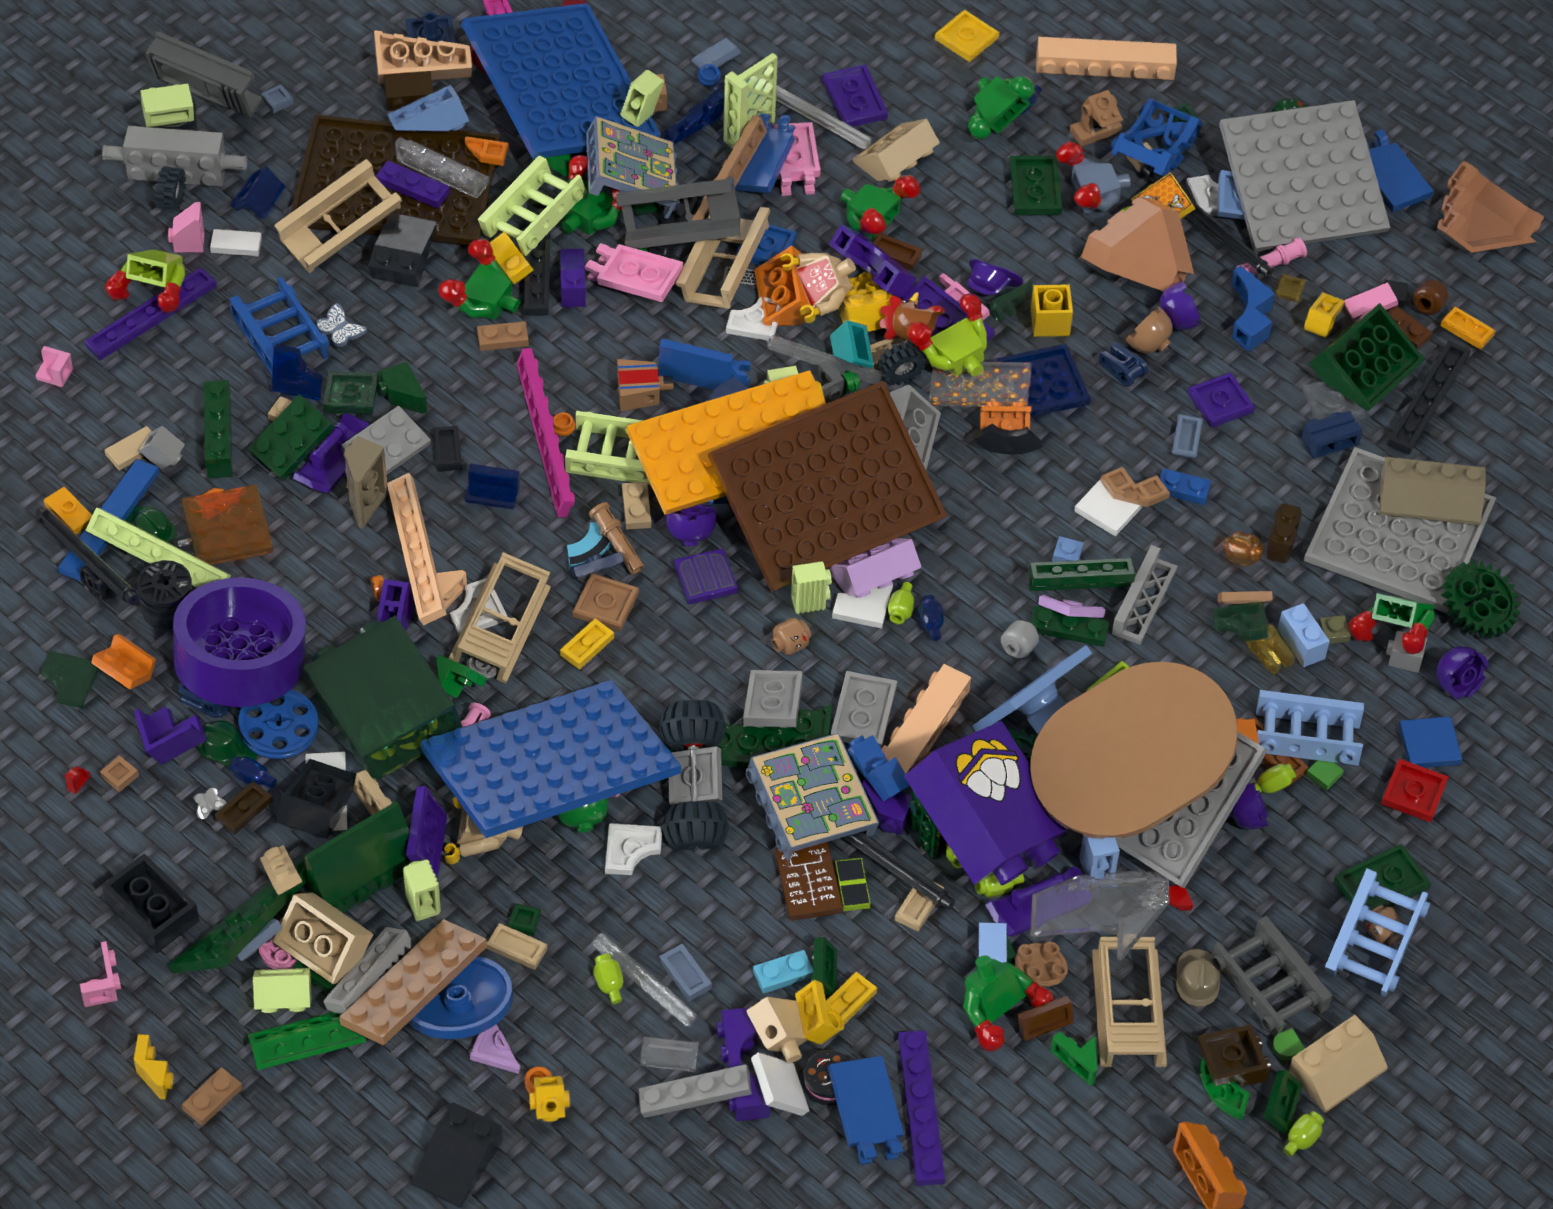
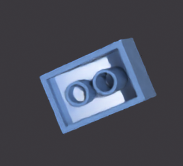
M451 85L387 114L395 130L449 131L452 129L455 131L464 127L465 123L469 121L460 99Z

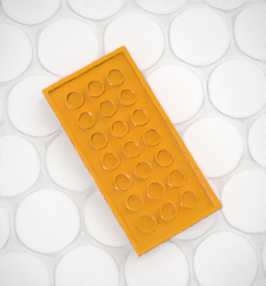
M809 370L627 425L626 432L659 504L666 515L726 496L707 454L709 452L825 405L826 402Z

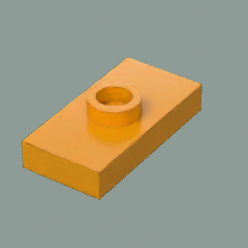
M1454 307L1441 322V327L1480 350L1492 339L1496 331L1457 307Z
M65 487L43 499L44 505L75 534L87 528L92 514Z

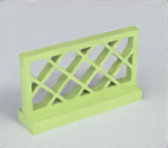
M773 53L738 76L734 72H730L725 76L723 141L731 148L739 140L745 125L749 123L753 115L769 114L770 119L768 123L775 122L778 57Z

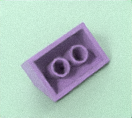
M896 538L840 564L832 565L828 569L844 593L861 598L871 594L870 590L875 587L881 589L892 585V580L896 578L906 579L913 576V571L922 567L912 539Z

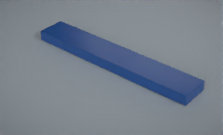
M136 459L101 509L125 521L160 473L159 467ZM84 531L80 536V539L98 556L101 555L109 542L87 531ZM70 550L59 565L58 571L60 574L82 581L79 569L86 564Z

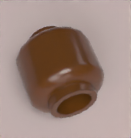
M1433 279L1423 282L1413 295L1414 306L1418 311L1426 315H1434L1439 312L1448 300L1447 288L1441 282Z

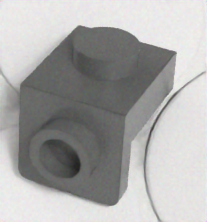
M827 360L820 363L818 366V381L823 385L822 390L825 402L835 401L843 395L844 379L836 367H832Z

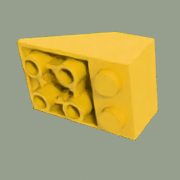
M862 273L858 277L848 278L851 289L846 293L838 309L843 323L849 320L867 326V331L882 329L880 321L886 318V315L881 313V308L891 305L890 297L892 296L891 293L886 292L872 280L874 276L870 273Z

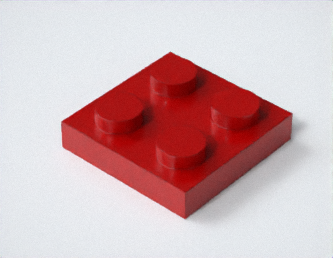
M1398 759L1381 804L1432 822L1449 776Z

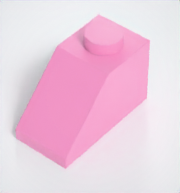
M195 202L173 219V228L168 230L169 243H173L174 252L204 251L205 233L201 203Z

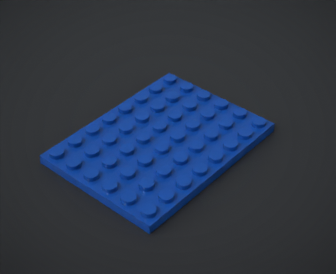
M588 3L463 18L461 25L533 159H536L538 156L544 158L586 152V133L595 116L661 137V133L651 116L643 124H640V127H636L621 117L620 113L622 112L621 110L623 109L626 96H628L627 93L632 81Z
M612 680L420 741L421 751L485 838L681 774V764Z

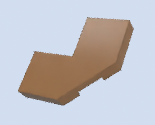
M1123 467L1101 475L1100 481L1113 499L1150 507L1168 499L1170 496V492L1157 475L1137 484L1134 483Z

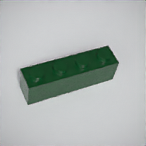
M229 380L204 381V436L207 478L233 477Z

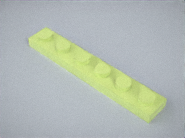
M96 507L85 530L150 564L161 560L175 561L182 564L189 570L192 585L197 588L216 580L231 577L230 574L101 508Z

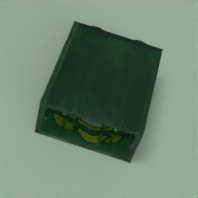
M396 616L384 622L376 620L366 624L360 629L357 637L339 647L328 646L321 649L313 656L311 663L304 666L314 694L362 769L366 770L371 778H374L376 781L422 756L424 753L421 751L420 741L463 728L455 704Z

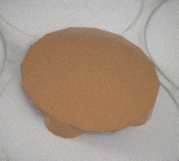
M1054 942L1022 944L1015 957L1016 967L1040 986L1050 987L1057 985L1065 979L1068 972L1067 961L1059 952V946Z

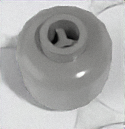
M1023 620L1012 623L1001 636L1003 649L1014 658L1028 656L1039 642V635L1034 625Z

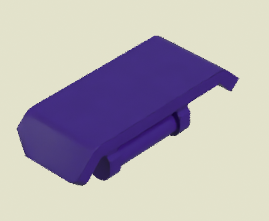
M349 413L343 414L340 422L335 425L329 436L317 450L311 453L310 460L301 471L294 473L293 479L315 490L330 493L346 474V461L344 453L341 451V445L370 426V424Z
M1071 867L1063 875L1057 873L1047 880L1022 890H1014L1012 895L998 901L990 899L985 905L996 923H1006L1007 936H1016L1085 908L1091 903V888L1079 868Z

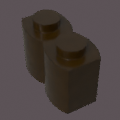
M1285 503L1278 507L1266 552L1268 560L1284 564L1289 561L1301 520L1300 507Z

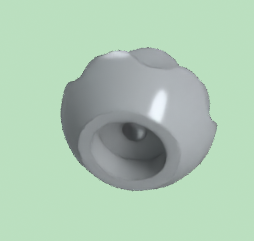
M473 656L467 661V667L485 676L487 680L492 679L499 671V667Z

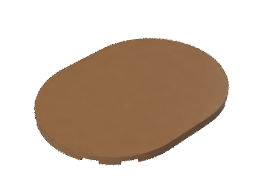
M1150 662L1124 669L1068 702L1045 723L1036 738L1031 755V778L1037 797L1043 808L1057 823L1066 829L1084 834L1086 837L1095 839L1126 838L1145 832L1206 795L1225 776L1226 770L1232 759H1234L1238 743V729L1234 709L1227 695L1216 682L1204 673L1186 665L1171 662Z

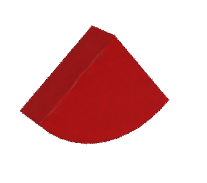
M76 766L68 771L65 775L68 791L74 794L78 793L91 777V773L80 766Z
M1174 885L1158 890V896L1163 903H1168L1179 908L1181 911L1193 909V903L1186 887Z

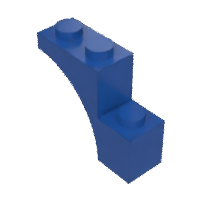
M1240 265L1233 272L1231 286L1242 298L1245 312L1234 323L1232 339L1250 352L1270 336L1272 321L1265 314L1272 309L1275 293L1270 287L1265 286L1251 272H1248Z
M861 735L845 746L854 768L869 781L883 802L910 786L904 777L906 774L896 757L888 761L873 735L866 739Z

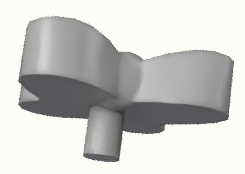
M209 788L205 794H196L194 796V801L198 803L196 814L199 819L207 818L211 810L219 811L227 804L225 800L217 796L215 788Z

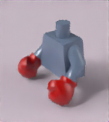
M1071 141L1064 143L1057 150L1056 157L1061 163H1067L1073 167L1071 182L1076 191L1074 201L1083 208L1084 213L1096 210L1106 212L1114 204H1117L1121 189L1131 186L1128 173L1116 175L1112 164L1089 161L1084 158V151L1080 145Z

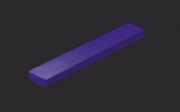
M200 267L184 277L180 287V303L176 311L171 313L163 312L158 304V295L85 340V347L101 361L217 286L216 280Z

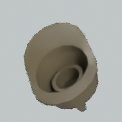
M1200 949L1188 950L1179 957L1176 977L1177 992L1181 999L1187 1004L1196 1007L1211 1004L1217 998L1220 988V971L1213 965L1212 955Z

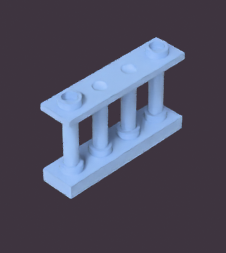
M1260 690L1256 715L1265 716L1264 731H1257L1259 745L1268 750L1266 754L1359 766L1363 744L1353 742V729H1360L1364 703ZM1275 718L1291 720L1290 734L1275 732ZM1301 721L1317 723L1316 737L1301 736ZM1327 725L1342 726L1343 741L1327 739Z
M1366 869L1326 963L1325 973L1335 976L1338 969L1341 971L1346 969L1382 984L1381 996L1386 997L1388 991L1394 992L1400 977L1395 974L1419 917L1425 918L1431 903L1426 902L1428 896L1426 892H1422L1419 901L1380 886V882L1375 881L1377 872ZM1376 895L1414 911L1409 925L1369 910V907L1365 905L1368 897ZM1367 920L1403 935L1404 937L1399 949H1393L1359 935V931L1355 930L1358 921L1363 922ZM1355 944L1394 960L1388 975L1348 959V956L1345 955L1348 945L1353 946Z

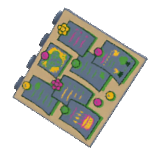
M595 116L586 133L589 193L598 196L604 185L623 190L624 192L678 185V182H676L677 167H675L676 153L674 152L673 142ZM680 199L656 201L664 205V218L668 219L671 212L676 211Z
M839 733L751 757L749 766L746 769L747 779L750 784H754L757 802L760 806L764 807L767 825L770 829L774 830L777 848L780 852L784 853L786 860L791 859L793 851L863 832L867 836L875 834L879 821Z

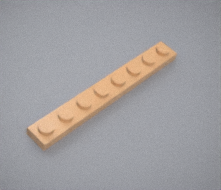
M407 473L388 482L387 486L418 618L424 626L447 614L414 479L410 473Z

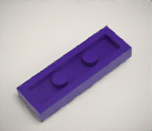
M387 161L376 175V178L383 186L435 208H439L450 194V186L390 161Z

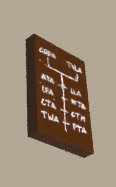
M828 842L793 851L790 860H786L784 853L775 848V858L789 921L843 913Z

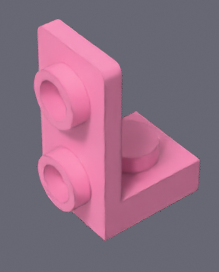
M106 941L101 942L107 979H93L87 983L80 984L85 1007L118 1001L116 990L121 989L118 973H112V967L117 966L114 949L108 950Z

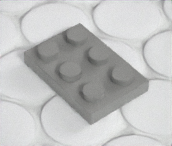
M397 406L342 444L341 451L344 453L347 445L352 444L357 436L383 446L385 450L386 475H388L428 447L431 439L400 406Z
M751 670L743 716L744 726L796 727L803 671Z
M846 671L830 735L839 733L842 741L845 743H850L861 735L865 739L873 735L882 749L897 681Z

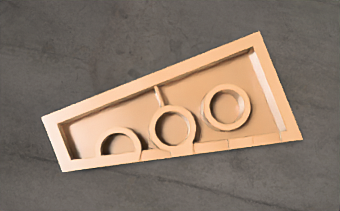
M374 30L379 84H385L384 74L431 71L432 80L471 77L472 64L469 45L444 41L434 42L428 41L426 38L418 37V39L404 37L401 34H384L382 31Z

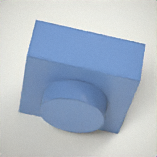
M1059 536L1052 562L1079 560L1084 542Z

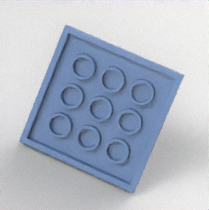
M1085 645L972 725V728L977 732L993 725L1011 712L1018 710L1027 716L1028 722L1035 732L1039 734L1049 718L1067 704L1063 697L1057 693L1056 680L1093 653Z

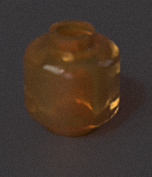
M1236 531L1230 537H1227L1223 544V551L1226 552L1227 560L1238 565L1249 567L1254 562H1258L1262 555L1263 546L1259 538L1253 534Z

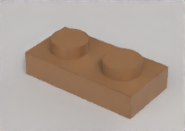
M526 321L477 326L480 351L529 346Z
M221 1067L182 1104V1109L200 1125L204 1126L242 1090V1083Z

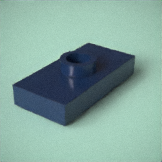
M621 552L604 558L601 557V554L586 558V564L570 569L569 573L571 579H576L618 565L624 559Z

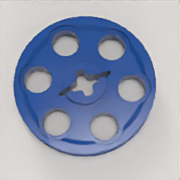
M290 690L279 697L284 701L279 706H274L267 702L241 708L239 713V734L244 744L252 752L270 759H285L302 753L313 743L318 732L317 711L313 703L297 691ZM298 707L307 709V713L304 715H297L293 711ZM259 710L262 715L258 718H251L248 716V712ZM275 721H281V726H276ZM303 728L308 730L309 734L305 737H300L295 732ZM259 731L263 734V737L254 740L249 737V734ZM276 741H284L287 743V746L283 749H277L273 744Z

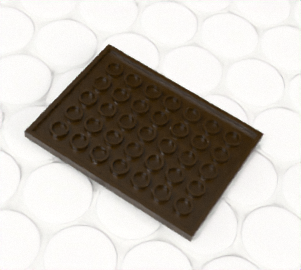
M315 114L290 213L367 159L372 165L375 177L386 162L390 161L450 186V194L439 208L384 186L391 195L396 192L402 199L400 202L401 208L391 213L437 222L433 237L434 242L469 245L474 240L481 238L482 229L478 218L487 210L496 165L480 162L465 145V137L501 142V134L465 130L453 131L452 129L449 131L395 130L391 122ZM367 184L328 212L327 215L331 216V220L342 231L383 201ZM389 215L362 234L380 235ZM321 217L308 227L335 231L328 222L324 221V217Z

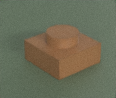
M120 755L100 771L101 778L118 792H121L139 776L138 770Z

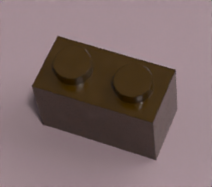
M431 71L384 74L387 111L398 110L433 93Z

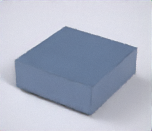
M281 84L261 93L264 103L273 114L293 105V98Z

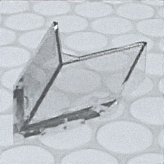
M1145 870L1104 873V878L1095 879V877L1087 874L1078 875L1032 894L1031 936L1039 937L1098 931L1117 935V959L1122 960L1168 906L1169 879L1158 872H1146Z

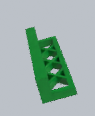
M333 1012L248 1034L257 1070L366 1042L365 1036L342 1026L339 1018L342 1014Z

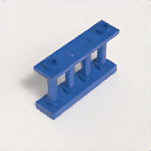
M282 277L277 278L278 292L250 304L243 303L238 295L229 299L231 315L275 380L284 377L283 366L286 365L285 362L315 349L318 350L323 359L328 358L327 347H329V341L325 333L319 332L297 300L292 285H287ZM282 300L288 306L287 309L261 320L252 317V313ZM291 317H295L299 325L271 337L269 335L265 336L263 333V329ZM303 333H306L311 340L283 353L276 352L274 349L275 345Z

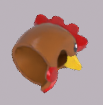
M917 292L910 299L904 301L899 297L891 296V305L881 308V313L886 315V318L880 321V327L887 329L884 335L887 340H893L898 336L906 341H910L907 330L912 323H924L931 329L933 334L937 317L943 315L945 309L940 305L930 306L926 310L918 309L919 293Z

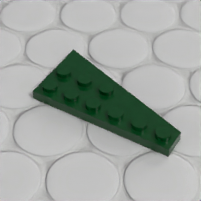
M832 705L823 706V709L809 711V709L799 710L796 727L744 726L743 720L740 724L729 725L726 723L724 737L717 746L721 749V766L748 768L751 757L829 736ZM668 747V750H669L671 753H672V752H679V751H677V750H674V749H671V748Z
M297 859L293 862L302 880L301 883L278 895L270 882L237 910L227 914L222 922L169 963L167 966L171 972L175 974L227 967L308 881L306 861Z

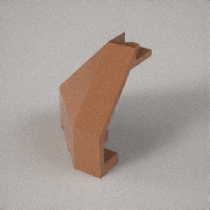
M1463 161L1449 179L1447 187L1451 189L1450 194L1445 196L1441 210L1445 215L1444 219L1439 220L1437 228L1470 252L1536 242L1530 236L1540 228L1544 217L1479 173V170L1473 165Z
M1138 197L1132 202L1133 206L1125 212L1121 210L1107 221L1108 225L1100 231H1093L1088 236L1081 258L1105 271L1165 291L1173 284L1180 281L1184 282L1187 273L1194 274L1179 212L1157 200Z

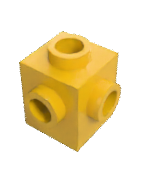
M562 1076L534 1078V1093H529L530 1110H535L537 1119L552 1122L565 1117V1107H570L569 1090L564 1091Z

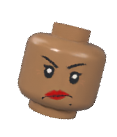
M789 618L774 627L771 642L777 652L781 651L785 655L791 656L809 645L811 632L803 620Z
M1380 905L1372 910L1404 924L1392 907L1384 908L1383 905ZM1366 921L1364 925L1371 938L1381 944H1388L1391 947L1403 938L1401 934L1372 922Z

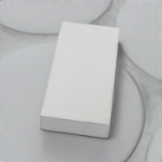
M214 229L210 245L211 253L259 256L262 233Z

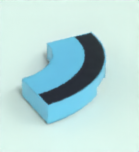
M597 522L590 523L589 531L582 540L567 545L569 569L586 564V558L597 554L603 555L606 550L610 549L612 543L607 537L601 535V528Z

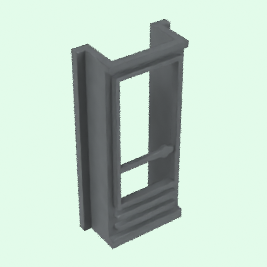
M157 31L155 40L145 53L155 79L159 80L160 78V80L172 85L188 84L190 93L225 108L230 107L232 111L235 109L239 114L242 112L247 119H251L258 106H262L264 103L261 96L246 91L255 78L252 71Z
M733 177L626 192L622 190L616 196L617 205L622 206L626 227L625 245L637 249L740 236L741 218ZM707 195L711 218L692 221L693 215L690 213L688 197ZM684 198L687 213L685 218L688 221L636 228L632 204Z

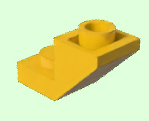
M138 1034L134 1055L136 1072L159 1099L166 1100L167 1089H172L173 1072H169L167 1061L155 1060L156 1048L151 1046L150 1036Z

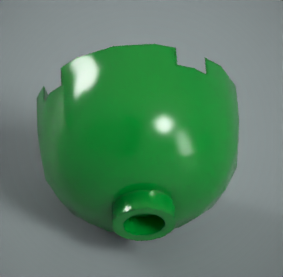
M608 798L558 814V818L564 825L570 828H577L579 833L590 832L593 830V826L599 824L606 817Z

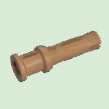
M608 502L597 505L589 512L590 518L595 519L601 528V535L610 540L617 553H622L623 562L630 574L639 573L645 565L639 559L620 529L621 522L614 518L609 510L610 505Z

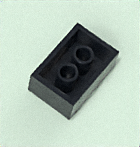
M145 853L102 885L105 903L156 953L160 952L200 921L197 904Z

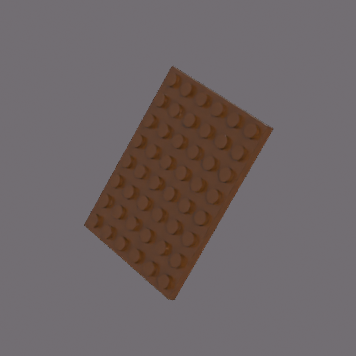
M884 381L707 454L771 593L792 584V569L794 565L823 561L826 570L832 565L840 564L854 556L863 554L893 539L903 537L947 517Z

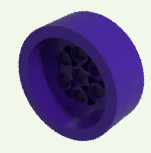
M253 578L220 579L196 588L181 601L176 609L173 620L174 668L179 680L196 696L224 706H255L283 696L299 681L305 666L306 619L303 609L297 600L284 589L272 583Z

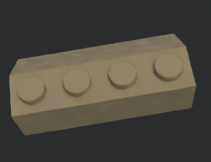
M1385 457L1380 479V515L1480 525L1485 494L1486 467Z

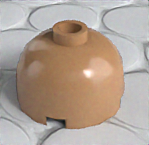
M1158 306L1155 311L1150 313L1134 329L1135 332L1129 335L1125 341L1136 351L1143 354H1151L1157 349L1162 352L1171 343L1168 339L1173 330L1171 319Z

